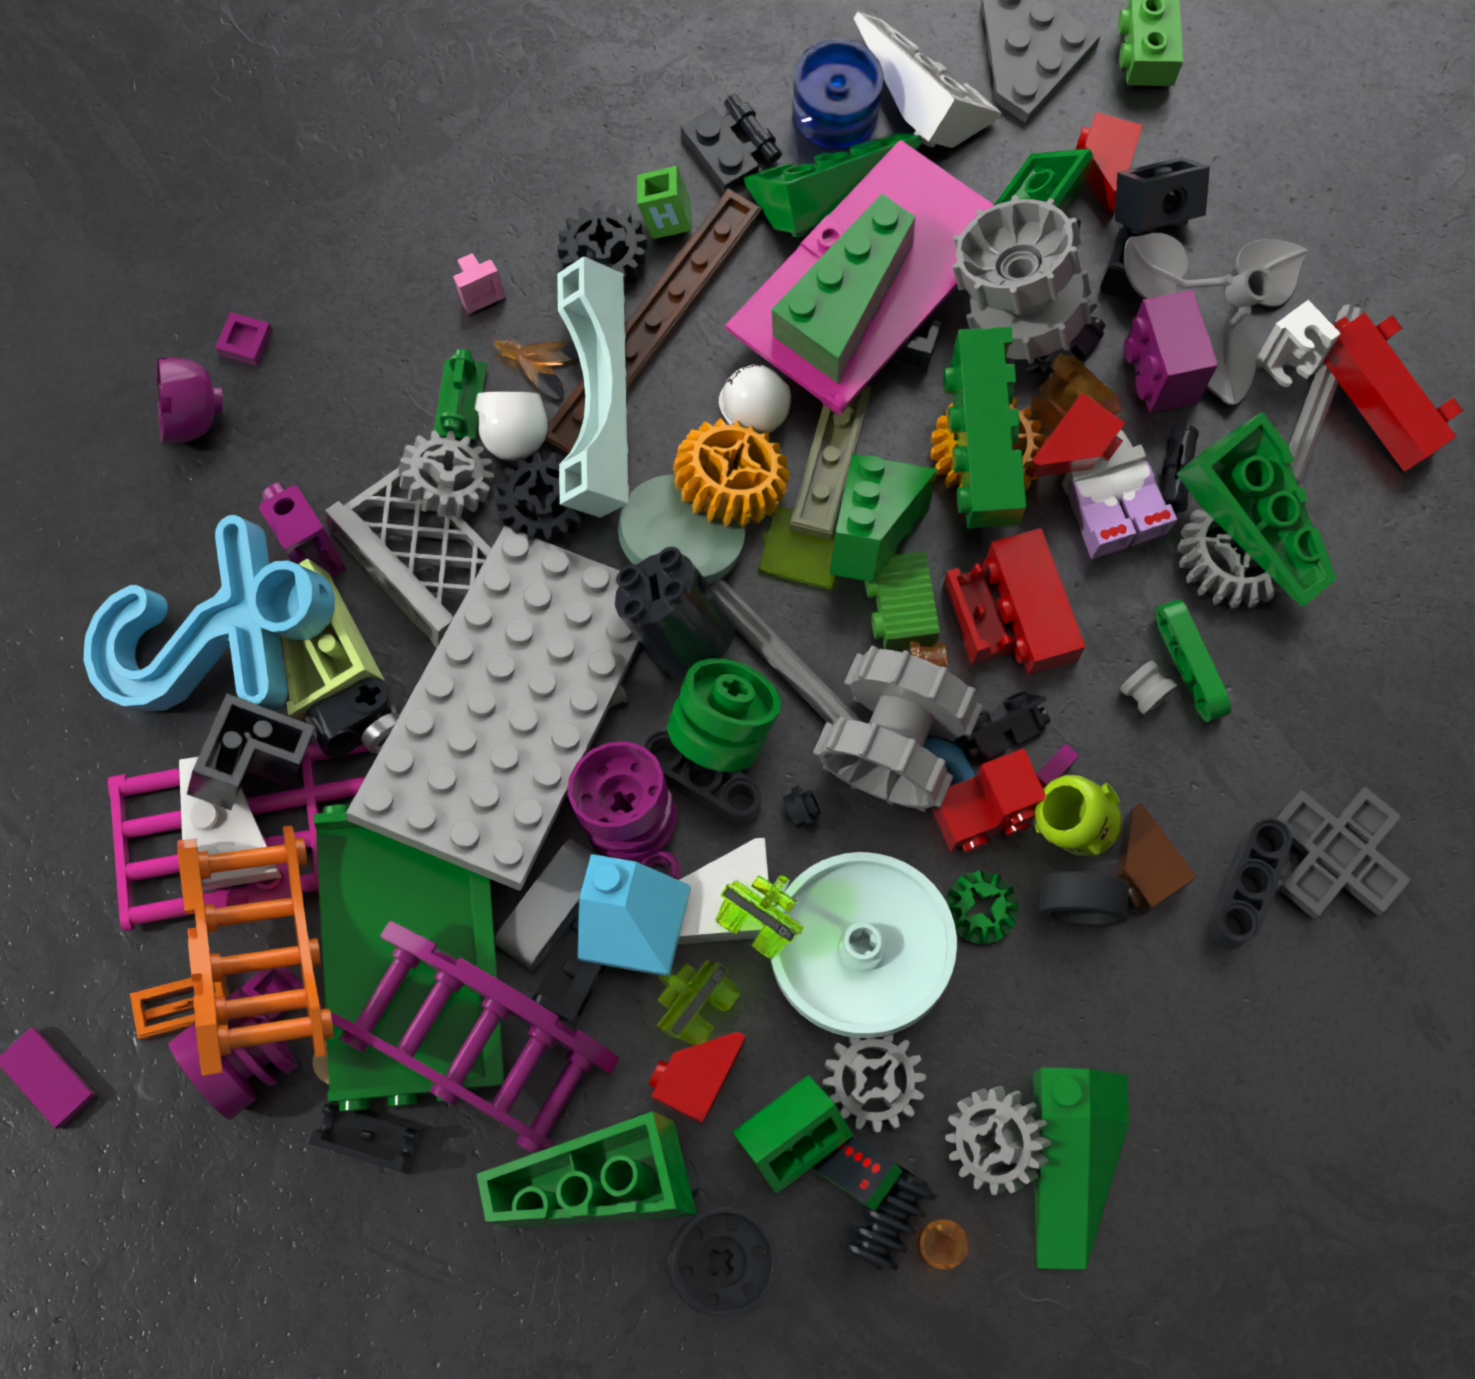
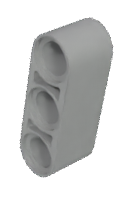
M573 837L565 842L504 922L494 938V945L526 969L533 971L579 912V898L591 854H598Z

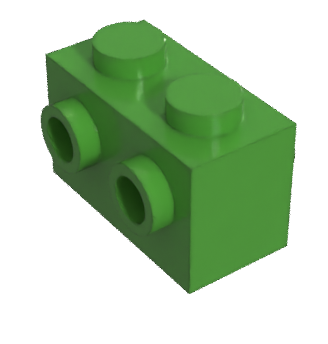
M1129 0L1127 8L1121 9L1118 17V34L1124 35L1125 41L1121 45L1119 64L1120 68H1126L1127 85L1174 86L1183 64L1180 0Z

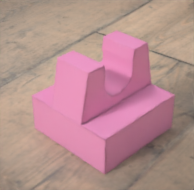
M471 253L457 260L462 272L453 276L461 302L468 314L506 297L498 270L491 259L479 264Z

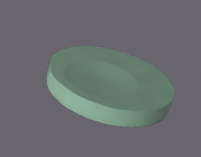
M675 475L658 476L637 486L629 494L628 504L623 506L618 524L621 547L632 564L636 565L647 557L660 553L667 547H676L684 556L692 561L708 584L718 581L732 570L744 544L745 526L742 528L736 520H732L725 528L723 520L716 517L708 523L707 513L704 511L693 514V502H682L681 491L675 489Z

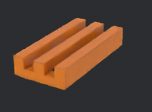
M223 976V981L214 982L215 997L225 996L226 1001V997L230 995V992L225 982L227 981V976ZM192 977L130 994L137 1038L139 1040L145 1041L182 1031L195 1022V1014L151 1026H147L146 1023L149 1020L194 1009L193 997L144 1010L143 1003L194 990Z

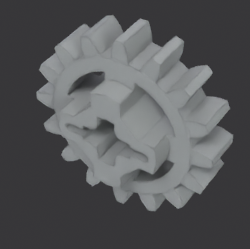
M431 431L429 441L418 435L415 438L414 446L406 445L398 470V474L401 475L399 485L401 489H409L407 499L410 502L418 499L423 501L422 511L426 512L433 506L437 508L439 517L444 516L446 509H452L456 517H461L463 507L474 512L477 510L479 501L486 502L494 478V473L490 472L492 460L482 459L484 452L482 446L473 449L469 447L470 437L468 436L464 437L461 441H457L453 431H449L446 438H440L436 431Z
M893 1034L886 1035L883 1039L873 1037L862 1041L860 1038L849 1037L851 1045L849 1048L840 1043L834 1046V1051L840 1059L838 1061L826 1060L824 1067L834 1072L833 1077L823 1079L822 1087L834 1088L835 1094L829 1098L835 1105L840 1103L843 1108L840 1114L844 1120L850 1115L856 1118L854 1130L860 1131L865 1122H870L874 1134H879L883 1121H887L889 1126L895 1130L900 1126L897 1116L899 1113L907 1118H911L915 1114L913 1108L908 1103L910 1100L914 1102H921L923 1100L924 1094L914 1088L915 1084H920L926 1080V1075L914 1073L913 1067L922 1059L920 1055L907 1057L905 1052L910 1044L908 1040L896 1046L892 1043ZM870 1049L886 1052L882 1059H866L862 1054L858 1053ZM899 1064L905 1077L903 1094L895 1085L894 1070ZM884 1065H887L888 1068L880 1082L885 1089L882 1091L880 1088L875 1087L871 1091L868 1090L863 1097H860L859 1094L864 1089V1084L867 1080L863 1072L866 1071L872 1075L877 1070L880 1071ZM844 1067L853 1076L854 1090L848 1097L842 1082ZM866 1102H881L890 1109L876 1113L867 1112L861 1108Z
M1003 1086L991 1088L989 1093L985 1088L972 1092V1098L968 1097L957 1103L962 1113L958 1112L950 1115L948 1121L956 1127L955 1132L945 1135L946 1141L956 1143L957 1150L949 1155L950 1160L961 1159L964 1165L959 1171L960 1177L962 1178L972 1173L975 1176L974 1188L979 1190L990 1184L992 1195H998L1006 1191V1188L1010 1193L1024 1188L1023 1182L1029 1184L1039 1177L1035 1169L1047 1165L1048 1159L1039 1153L1041 1149L1051 1145V1140L1040 1137L1039 1130L1044 1128L1047 1122L1046 1120H1034L1032 1114L1035 1112L1037 1105L1033 1102L1022 1106L1020 1104L1022 1092L1018 1090L1009 1093L1007 1096H1005ZM985 1109H996L995 1114L989 1117L980 1118L978 1116ZM1004 1164H1017L1011 1171L999 1170L1000 1166Z

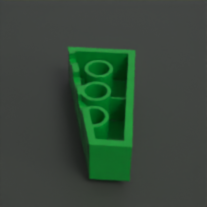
M1012 326L958 330L950 367L943 369L945 394H952L953 407H948L949 433H956L958 445L952 449L954 473H961L962 487L957 488V506L959 513H966L967 528L1020 525L1026 510L1022 450L1012 448V444H1017L1019 439L1018 409H1009V404L1013 403L1014 384L1016 383L1015 364H1006L1005 361L1009 345L1013 343Z

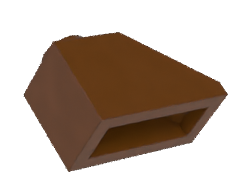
M1140 802L1134 806L1124 820L1116 877L1129 883L1128 906L1132 909L1138 908L1140 913L1145 915L1185 888L1197 877L1143 803Z

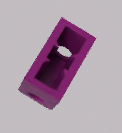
M275 483L268 486L262 494L264 502L258 508L291 562L299 564L309 559L327 571L331 578L345 571L347 568L298 486L287 488L283 483ZM313 539V543L310 547L306 549H300V545Z

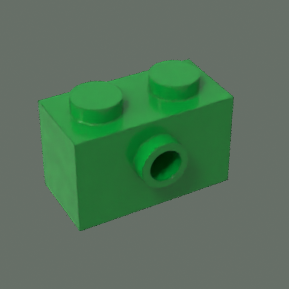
M809 1075L732 1132L752 1164L776 1194L854 1136L836 1105Z

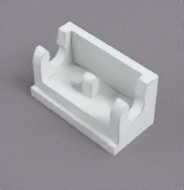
M1307 300L1276 323L1256 358L1257 367L1259 369L1263 367L1281 386L1290 387L1293 381L1290 376L1284 373L1283 366H1293L1298 374L1308 379L1316 373L1341 333Z

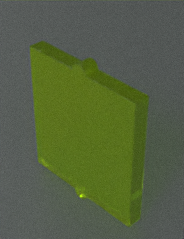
M777 506L769 533L763 535L765 547L758 572L831 590L835 575L829 574L838 520H836L830 541L789 531L794 509Z

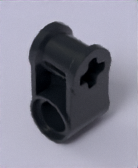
M365 678L332 697L320 700L312 705L305 714V722L315 726L312 734L323 754L328 758H339L364 744L361 740L362 735L372 723L378 720L376 717L377 713H380L381 717L390 713L398 714L395 705L389 700V692L386 685L376 678ZM365 691L368 692L371 700H366L364 696Z

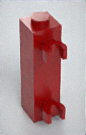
M1365 312L1351 322L1344 316L1332 324L1341 334L1323 362L1404 472L1457 437L1447 422L1463 412V409L1454 397L1437 409L1387 343L1391 336L1403 329L1393 315L1377 326L1373 324Z

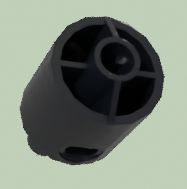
M667 547L660 553L651 555L636 565L625 566L618 573L616 582L619 587L615 596L617 613L665 671L671 675L686 676L687 671L696 662L709 658L720 659L728 650L734 638L735 622L733 617L692 561L684 556L678 548Z

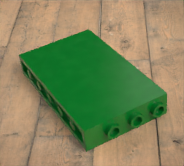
M350 805L327 806L324 808V813L313 814L317 837L325 1009L330 1008L331 1014L334 1012L353 1024L356 1022L395 959L392 956L395 947L380 937L389 921L437 945L436 949L457 960L462 958L497 979L489 878L347 821L346 812ZM422 963L419 964L416 970L411 968L371 1034L396 1048L437 982L433 978L437 971ZM464 986L461 987L458 993L453 991L413 1058L444 1076L482 1014L484 1008L481 1007L484 998ZM500 1021L461 1085L467 1090L501 1087L504 1083ZM332 1024L333 1038L327 1039L329 1092L327 1093L328 1102L330 1104L339 1103L340 1112L369 1109V1100L388 1098L389 1107L418 1104L417 1095L432 1094L429 1091L434 1084L433 1082L370 1046L364 1054L339 1039L344 1031ZM437 1097V1102H446Z

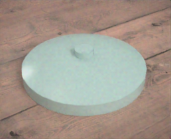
M870 852L845 853L822 860L805 870L790 884L775 909L772 919L784 925L795 934L790 942L777 934L773 929L770 930V958L775 978L790 1004L807 1020L822 1029L854 1038H873L894 1034L915 1024L930 1012L941 999L949 984L957 952L956 929L951 911L935 885L920 871L901 860Z

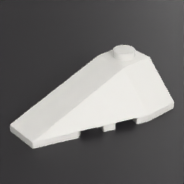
M861 12L856 13L854 20L904 120L916 130L914 135H921L923 144L932 148L936 144L953 148L998 120L1002 113L967 83L961 85L952 78L945 76L948 71L945 66L923 54L917 53L919 50L917 45L882 19Z

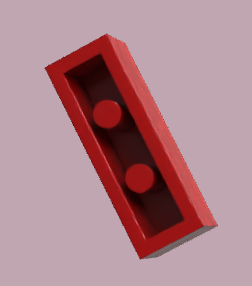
M1039 528L991 542L986 559L983 560V567L988 582L990 584L995 583L1000 598L997 599V606L1000 617L1005 624L1010 623L1015 637L1012 638V649L1017 662L1025 664L1028 675L1077 662L1086 647L1042 529Z

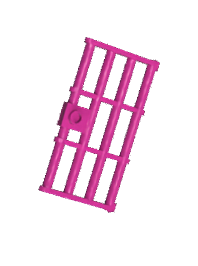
M310 742L301 763L304 779L303 788L247 798L253 815L307 805L309 830L294 833L295 838L304 837L306 849L312 848L314 873L300 875L302 893L317 891L319 894L317 837L313 814H320L319 803L356 796L366 776L316 785L314 761L329 758L323 754L318 743L311 744ZM362 744L347 755L367 752L369 750ZM179 768L134 777L122 774L108 778L120 925L124 932L134 930L135 925L191 915L185 914L183 897L133 907L131 881L179 873L180 868L178 854L130 863L128 838L182 829L180 810L126 820L125 796L180 786ZM284 835L265 838L267 847L285 844ZM287 863L276 864L282 878L247 883L245 886L229 888V886L216 888L214 892L203 893L204 904L214 903L215 908L289 898L291 897Z

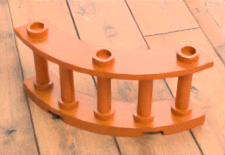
M292 826L283 827L285 843L283 845L209 855L208 850L198 851L197 838L177 841L185 914L195 913L196 927L188 928V948L191 976L194 984L195 1027L201 1076L223 1073L221 1056L231 1055V1049L312 1036L315 1056L320 1057L326 1056L324 1039L333 1038L330 1008L320 1009L313 967L321 966L318 938L308 939L299 866L307 865L304 837L295 838ZM287 863L291 897L219 908H215L214 903L204 904L202 879L211 878V873ZM294 916L298 946L220 957V952L210 954L208 933L217 932V927ZM294 965L301 966L303 989L226 1001L225 996L215 997L214 982L223 981V976ZM302 1008H307L308 1017L228 1029V1020Z

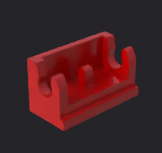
M981 563L975 564L973 566L974 569L964 575H961L959 568L947 571L942 586L972 666L1013 653V642L1010 635L1007 634Z

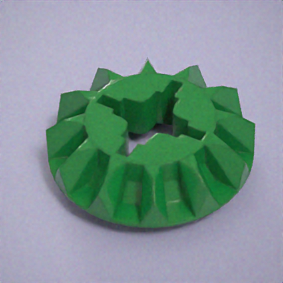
M978 870L962 875L947 893L945 901L951 911L956 933L969 942L976 944L994 943L1005 937L1016 923L1019 903L1014 894L1013 886L1008 885L1001 879L999 874ZM974 894L978 895L982 900L997 897L989 909L992 921L989 917L986 918L983 913L972 914L969 917L966 916L975 904Z

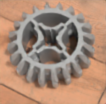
M1197 509L1192 512L1189 517L1190 523H1186L1181 530V536L1184 539H1181L1178 544V552L1184 554V556L1179 561V568L1192 569L1186 577L1187 583L1199 581L1202 584L1198 589L1199 596L1206 594L1209 590L1215 594L1213 597L1214 605L1220 604L1225 597L1228 598L1231 609L1237 608L1242 600L1248 608H1251L1258 603L1259 599L1264 603L1268 602L1275 595L1274 592L1278 593L1283 590L1267 572L1256 577L1244 578V573L1249 567H1258L1259 564L1229 534H1218L1216 538L1206 537L1208 531L1220 525L1203 509ZM1237 548L1240 550L1239 553L1235 552Z

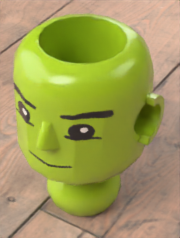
M1065 775L1053 779L1043 788L1046 796L1045 800L1035 806V829L1038 834L1042 833L1049 843L1051 842L1074 855L1091 857L1104 853L1118 840L1121 834L1122 817L1118 805L1120 800L1110 784L1105 783L1100 786L1083 776Z

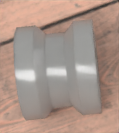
M1150 660L1137 670L1121 686L1120 690L1126 696H1133L1138 702L1140 712L1146 715L1167 698L1177 685L1171 679H1164L1159 673V666L1153 660Z

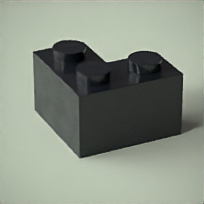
M226 693L192 770L187 795L232 810L247 772L291 788L315 726Z

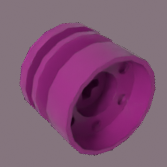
M627 741L609 742L590 750L576 763L569 777L568 797L590 845L601 856L638 862L655 855L669 842L677 825V808L659 762L651 752L643 746Z
M236 989L226 997V1000L245 998L246 996ZM268 1014L228 1020V1029L274 1021ZM195 1022L168 1043L173 1056L190 1081L221 1115L229 1120L233 1119L257 1099L253 1085L249 1080L253 1074L265 1084L273 1087L278 1082V1078L269 1064L270 1061L287 1075L298 1066L288 1048L286 1040L231 1049V1055L221 1056L223 1073L201 1076Z

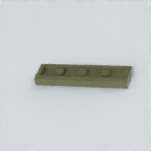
M866 386L841 415L836 414L823 404L790 521L789 531L831 541L845 490L851 456L855 454L872 387Z

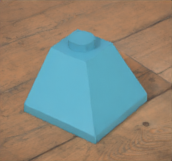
M591 854L579 898L578 959L589 963L670 977L691 891L690 885L635 861Z

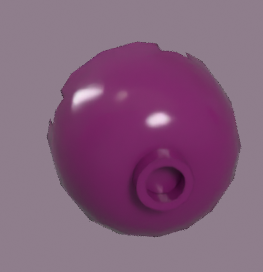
M179 357L157 358L156 385L159 396L157 407L162 443L193 441L205 435L212 427L214 413L223 412L222 388L213 387L209 372L195 361Z

